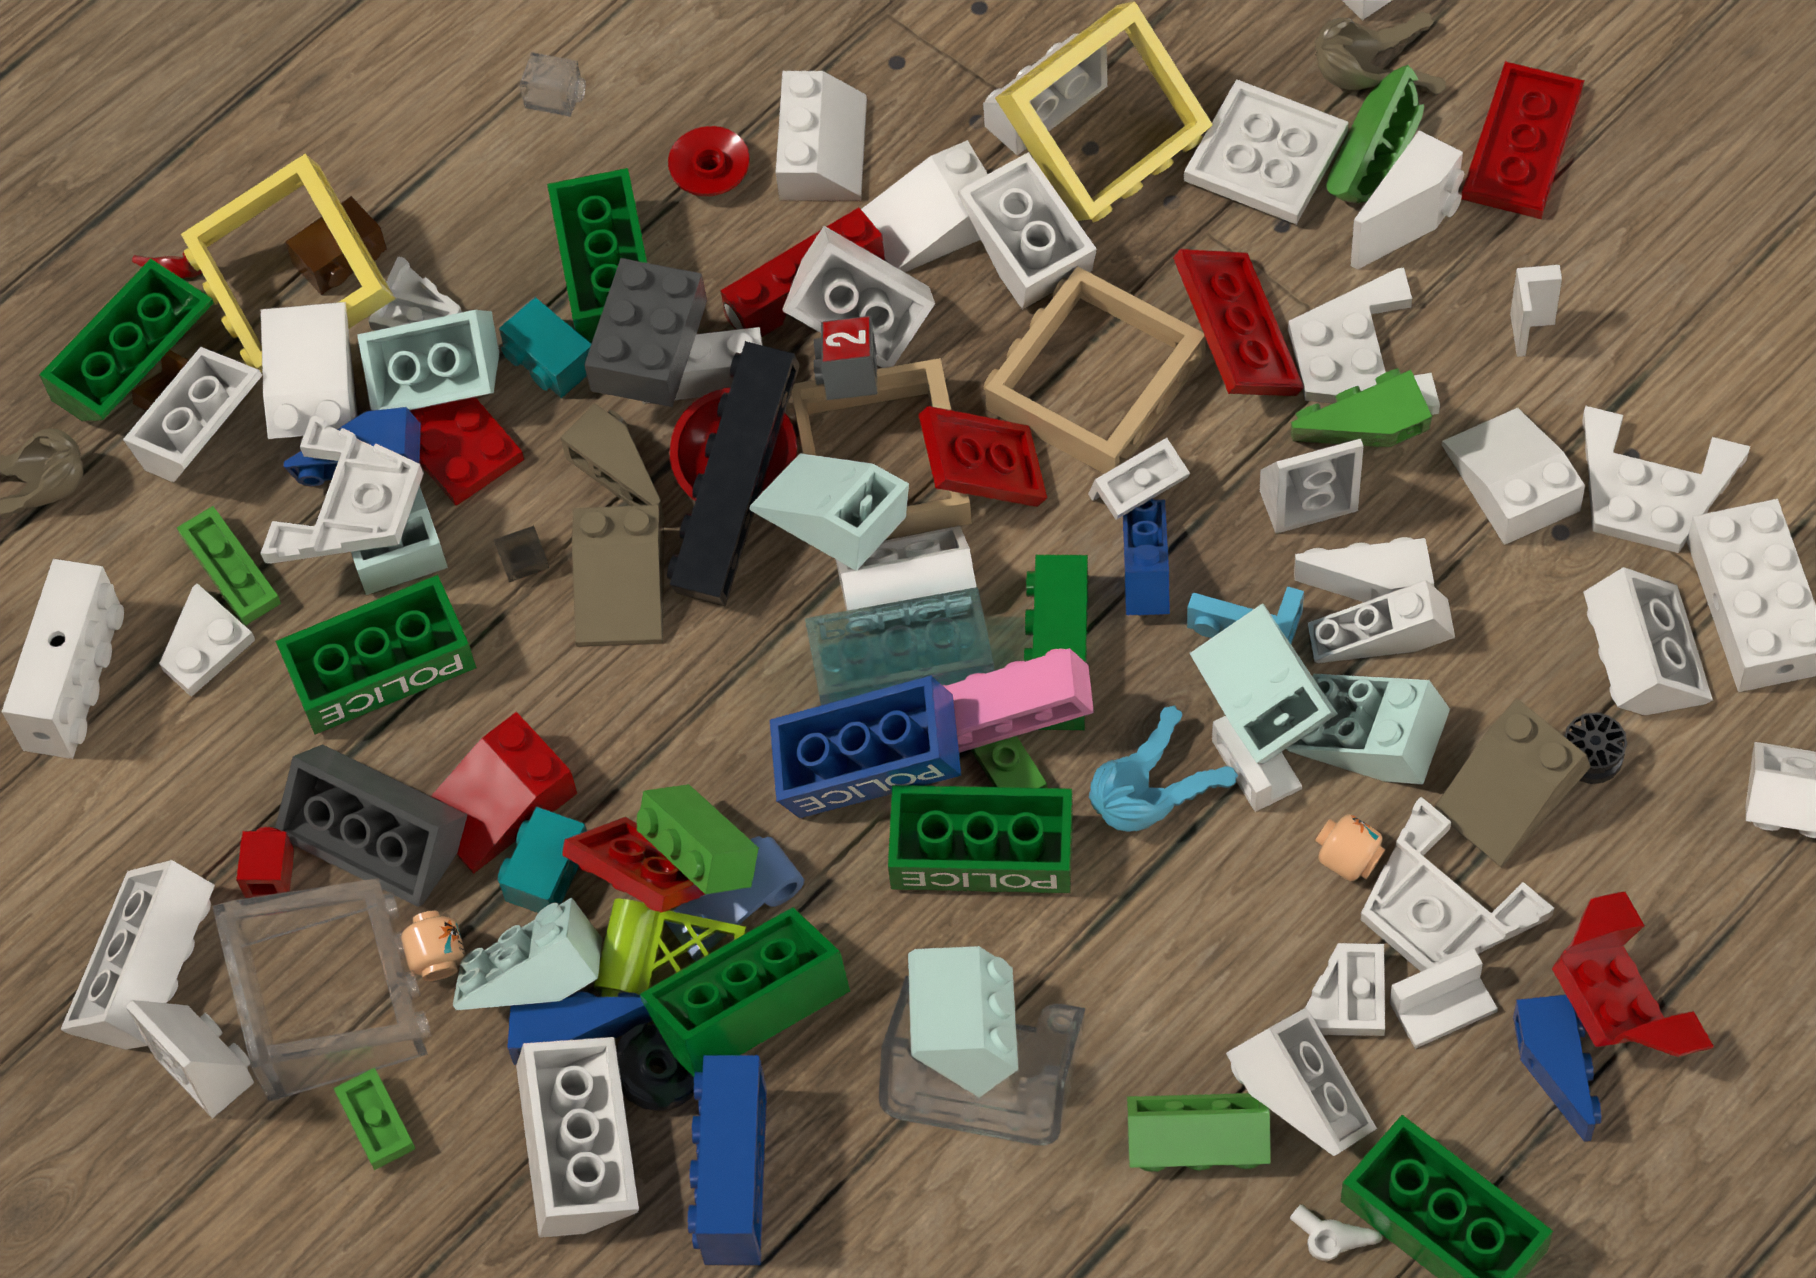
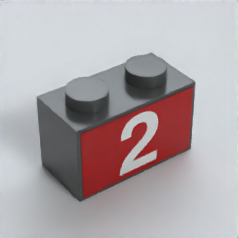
M865 316L821 322V338L814 339L816 359L813 360L816 385L824 384L826 400L878 394L877 350L872 317Z

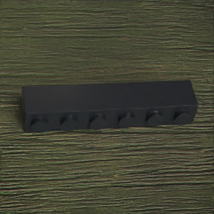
M745 341L742 353L736 352L730 367V377L733 378L729 393L724 392L721 396L717 416L721 418L717 433L710 434L705 448V457L709 458L704 474L699 473L694 482L692 497L696 498L693 511L692 514L687 513L684 516L681 524L680 538L684 540L679 555L674 554L668 566L667 579L671 580L670 585L677 594L726 607L754 516V512L750 510V505L760 496L800 365L793 353Z

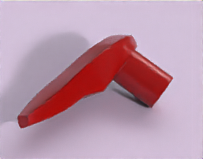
M184 252L183 257H143L134 255L132 258V262L141 267L151 258L180 278L195 277L202 274L201 270L196 271L192 267Z

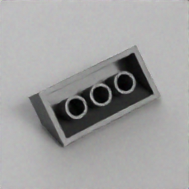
M322 744L292 757L275 828L286 831L292 845L419 907L424 904L457 855L467 814Z

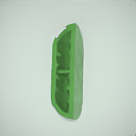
M1409 65L1394 70L1382 79L1363 102L1327 178V190L1334 197L1351 203L1367 202L1412 141L1423 116L1424 104L1419 105L1418 93L1414 84L1418 77Z

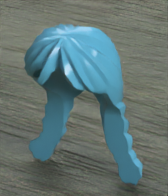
M1173 705L1164 707L1160 713L1161 721H1159L1158 728L1150 734L1148 741L1138 748L1137 753L1116 760H1110L1096 769L1091 782L1089 799L1097 814H1101L1109 826L1126 832L1139 831L1149 828L1157 821L1162 820L1171 812L1174 806L1181 805L1185 800H1193L1198 794H1203L1209 787L1230 788L1236 783L1238 774L1234 771V768L1224 766L1216 770L1196 772L1194 775L1184 778L1180 782L1173 783L1166 788H1149V771L1160 760L1163 751L1167 748L1170 741V735L1174 727L1180 722L1182 712Z

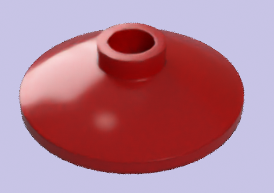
M703 126L686 132L673 144L668 156V168L673 181L684 191L697 196H716L732 190L744 179L750 164L749 151L743 139L735 132L719 126ZM708 167H715L711 170H705Z

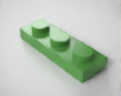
M214 506L177 527L180 537L245 626L281 604L277 593Z

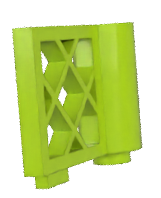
M620 898L614 899L600 957L598 979L595 980L593 988L601 991L600 997H618V993L622 992L640 995V993L650 988L653 972L670 962L677 973L681 969L674 960L675 958L696 945L705 957L709 953L702 944V941L716 932L733 935L735 940L746 933V927L669 910L661 913L647 908L643 902ZM665 921L684 925L692 940L670 953L661 940ZM692 927L705 929L706 931L697 936ZM660 947L665 957L656 962Z

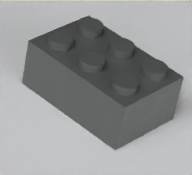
M620 258L584 365L592 392L673 407L707 303L702 273Z

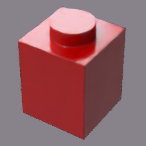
M261 827L256 831H242L236 880L245 898L289 899L295 850L286 831L273 827Z

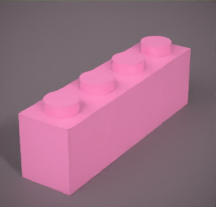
M1070 648L1054 649L1047 652L1045 656L1036 659L1011 662L1003 669L986 674L975 673L969 675L963 681L947 686L943 685L953 694L959 753L1094 713L1089 666Z

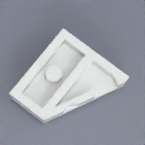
M398 256L386 281L395 300L371 314L368 322L371 330L376 331L462 313L461 307L452 299L440 294L436 285L426 277L421 278L413 271L406 259Z
M197 583L191 589L159 664L163 672L192 697L252 644L255 638L253 633Z
M1337 944L1324 974L1319 977L1312 990V996L1306 1005L1322 1035L1384 1036V944Z

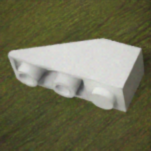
M1401 537L1389 543L1373 545L1355 543L1347 548L1332 550L1313 548L1304 553L1295 554V581L1362 602L1425 580L1434 586L1425 538L1412 539Z
M1427 580L1308 622L1313 656L1316 663L1416 652L1455 638L1448 599Z

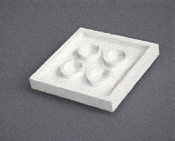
M1236 79L1212 121L1213 126L1207 130L1184 171V181L1297 225L1345 138L1349 122Z

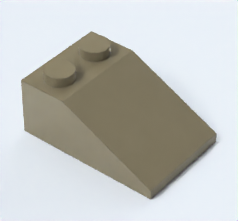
M659 505L573 508L572 560L576 646L663 643L664 526Z
M1516 698L1485 733L1434 808L1451 821V826L1502 868L1591 766L1586 754Z

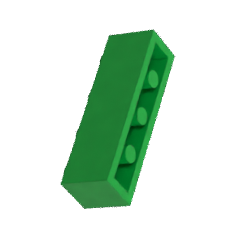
M1036 554L1035 571H1027L1026 596L1034 597V609H1026L1025 635H1033V648H1024V661L1045 656L1047 652L1054 649L1070 648L1086 663L1088 555ZM1085 716L1038 730L1085 731Z

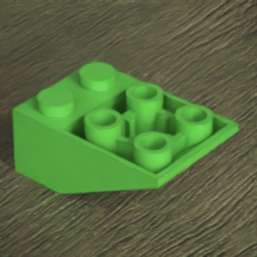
M1397 368L1375 378L1377 384L1361 391L1359 386H1355L1335 396L1336 403L1322 409L1320 404L1317 403L1298 411L1295 414L1297 420L1291 422V437L1295 442L1342 444L1361 438L1363 446L1392 447L1429 431L1432 415L1412 371L1409 370L1401 374Z

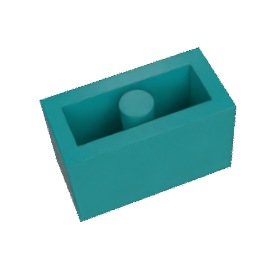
M536 297L499 328L503 342L501 350L504 356L513 365L519 366L521 364L529 371L533 381L545 391L551 389L560 398H563L587 377L584 365L591 343Z
M536 807L530 821L524 820L519 828L516 838L517 847L512 858H506L503 861L498 873V883L500 884L505 901L537 913L549 904L558 903L560 905L579 868L578 864L562 855L564 841L567 838L586 832V825Z

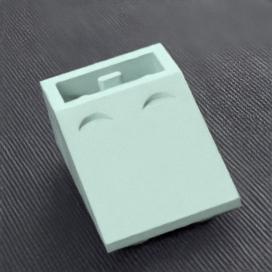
M800 453L750 505V510L857 571L906 518L909 483L872 463Z
M420 486L399 545L351 552L366 595L448 568Z
M1263 603L1190 653L1227 719L1256 763H1266L1337 715V712Z
M1313 674L1314 680L1337 712V715L1288 747L1287 750L1289 752L1384 782L1424 783L1450 708L1430 680Z
M572 897L560 905L558 903L549 904L536 915L535 920L522 928L520 925L509 928L499 937L497 943L485 950L481 947L477 948L462 959L453 1006L456 1010L561 1001L598 979L602 937Z

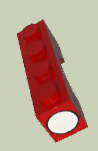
M860 207L826 226L885 261L883 235ZM820 231L720 290L725 318L735 330L760 327L761 337L783 325L787 313L783 312V307L801 260Z

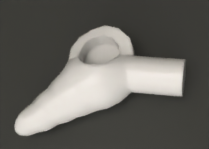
M1302 1204L1297 1207L1290 1217L1294 1223L1310 1235L1307 1243L1309 1252L1313 1257L1322 1261H1331L1337 1258L1341 1252H1346L1349 1249L1377 1244L1383 1238L1381 1233L1372 1229L1344 1224L1337 1220L1329 1219L1322 1221Z

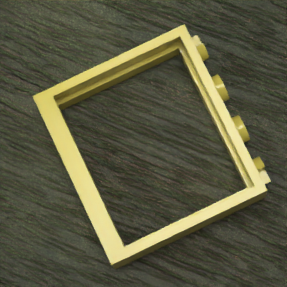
M1135 1L1114 7L995 97L1041 171L1077 221L1091 219L1093 222H1096L1107 216L1113 210L1111 204L1120 197L1123 199L1128 198L1138 192L1144 186L1141 182L1151 173L1157 175L1168 169L1174 163L1172 157L1181 150L1187 152L1199 145L1203 139L1201 134L1213 126ZM1125 30L1185 126L1091 198L1029 101Z
M306 154L181 234L188 246L184 250L186 258L196 271H202L207 280L202 284L206 294L213 299L214 304L220 303L225 312V315L221 317L225 328L233 338L238 337L244 347L240 351L246 365L258 369L261 373H263L262 345L207 247L304 185L362 286L339 301L346 302L348 328L350 329L395 300L393 293L321 167Z

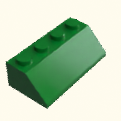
M150 258L39 374L51 401L81 421L104 420L213 305V299Z
M791 907L640 993V997L673 1056L694 1077L695 1072H703V1056L742 1055L850 992V987L840 951L794 907Z

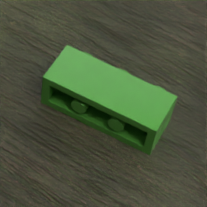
M686 784L643 791L641 807L637 813V831L705 895L752 887L759 847L692 786Z
M1249 1093L1127 1097L1129 1168L1139 1167L1145 1171H1160L1165 1167L1186 1166L1192 1170H1206L1213 1165H1233L1240 1169H1251L1260 1164H1271L1270 1111L1268 1107Z

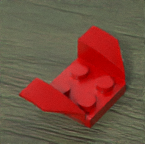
M1624 891L1591 898L1581 917L1571 944L1563 951L1552 970L1594 1046L1601 1047L1636 1042L1676 1057L1712 1049L1714 1045L1694 1011L1664 1018L1657 1001L1652 997L1639 974L1636 964L1627 953L1624 945L1645 926L1627 893Z

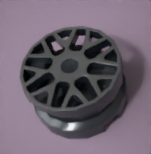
M1585 713L1575 718L1567 726L1564 737L1586 754L1591 766L1579 781L1588 784H1598L1614 778L1621 770L1627 747L1626 733L1620 723L1605 714ZM1581 722V726L1575 725V723Z

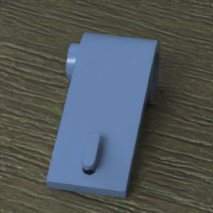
M757 836L750 839L759 847L752 887L706 894L678 906L674 912L739 925L764 903L775 907L787 902L800 891L805 880L772 837L762 838ZM665 921L682 945L692 940L691 935L687 934L689 932L684 925ZM692 927L697 936L706 931L705 929ZM716 932L702 941V944L708 952L728 934ZM697 945L687 951L695 961L703 956Z

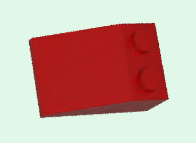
M516 711L478 741L431 797L467 814L457 856L474 874L516 842L521 824L524 820L530 821L536 807L554 812L578 793L571 770Z

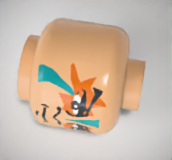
M1351 814L1343 816L1338 823L1329 819L1315 840L1322 845L1318 855L1319 861L1348 881H1355L1360 876L1367 879L1386 850L1380 846L1382 843L1381 834Z
M426 911L415 915L412 918L413 924L405 928L401 935L410 971L413 974L421 975L425 981L441 980L456 974L458 971L457 966L461 964L462 959L465 957V950L457 922L453 918L440 916L438 911Z

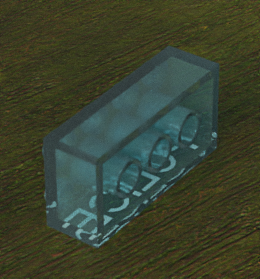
M978 587L805 618L820 705L927 676H932L940 684L947 686L963 681L966 677L975 673L986 674L994 671V662Z

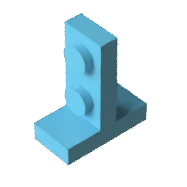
M1287 586L1277 616L1272 614L1271 616L1290 644H1292L1303 612L1304 591ZM1192 593L1187 607V628L1194 629L1195 632L1202 636L1212 638L1254 609Z

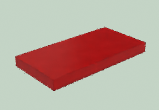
M1505 61L1462 189L1461 200L1542 219L1585 80Z
M1180 249L1173 259L1228 394L1297 396L1304 386L1248 253Z

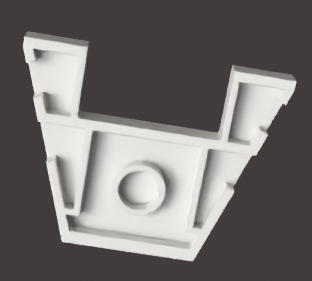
M1404 267L1397 268L1289 320L1288 332L1298 373L1304 386L1305 401L1336 403L1335 396L1355 386H1359L1360 390L1363 391L1376 385L1375 378L1386 373L1371 314L1411 308L1412 296ZM1432 373L1414 375L1431 415L1439 414L1440 403Z
M1585 406L1582 421L1583 429H1585L1586 461H1588V484L1593 532L1679 553L1687 542L1693 516L1708 513V509L1719 494H1722L1730 484L1733 475L1747 461L1750 446L1712 437L1702 474L1614 453L1623 415Z
M311 416L300 445L303 456L338 461L316 525L307 526L272 521L261 550L264 562L278 563L399 545L424 474L420 464L378 444L374 446L357 439L354 433L343 428L339 431L328 426L324 419Z
M1422 797L1416 801L1412 814L1405 828L1402 829L1396 841V846L1361 912L1362 922L1422 972L1473 948L1479 954L1547 921L1553 915L1554 907L1524 882L1493 912H1489L1428 861L1424 855L1450 830L1451 821Z

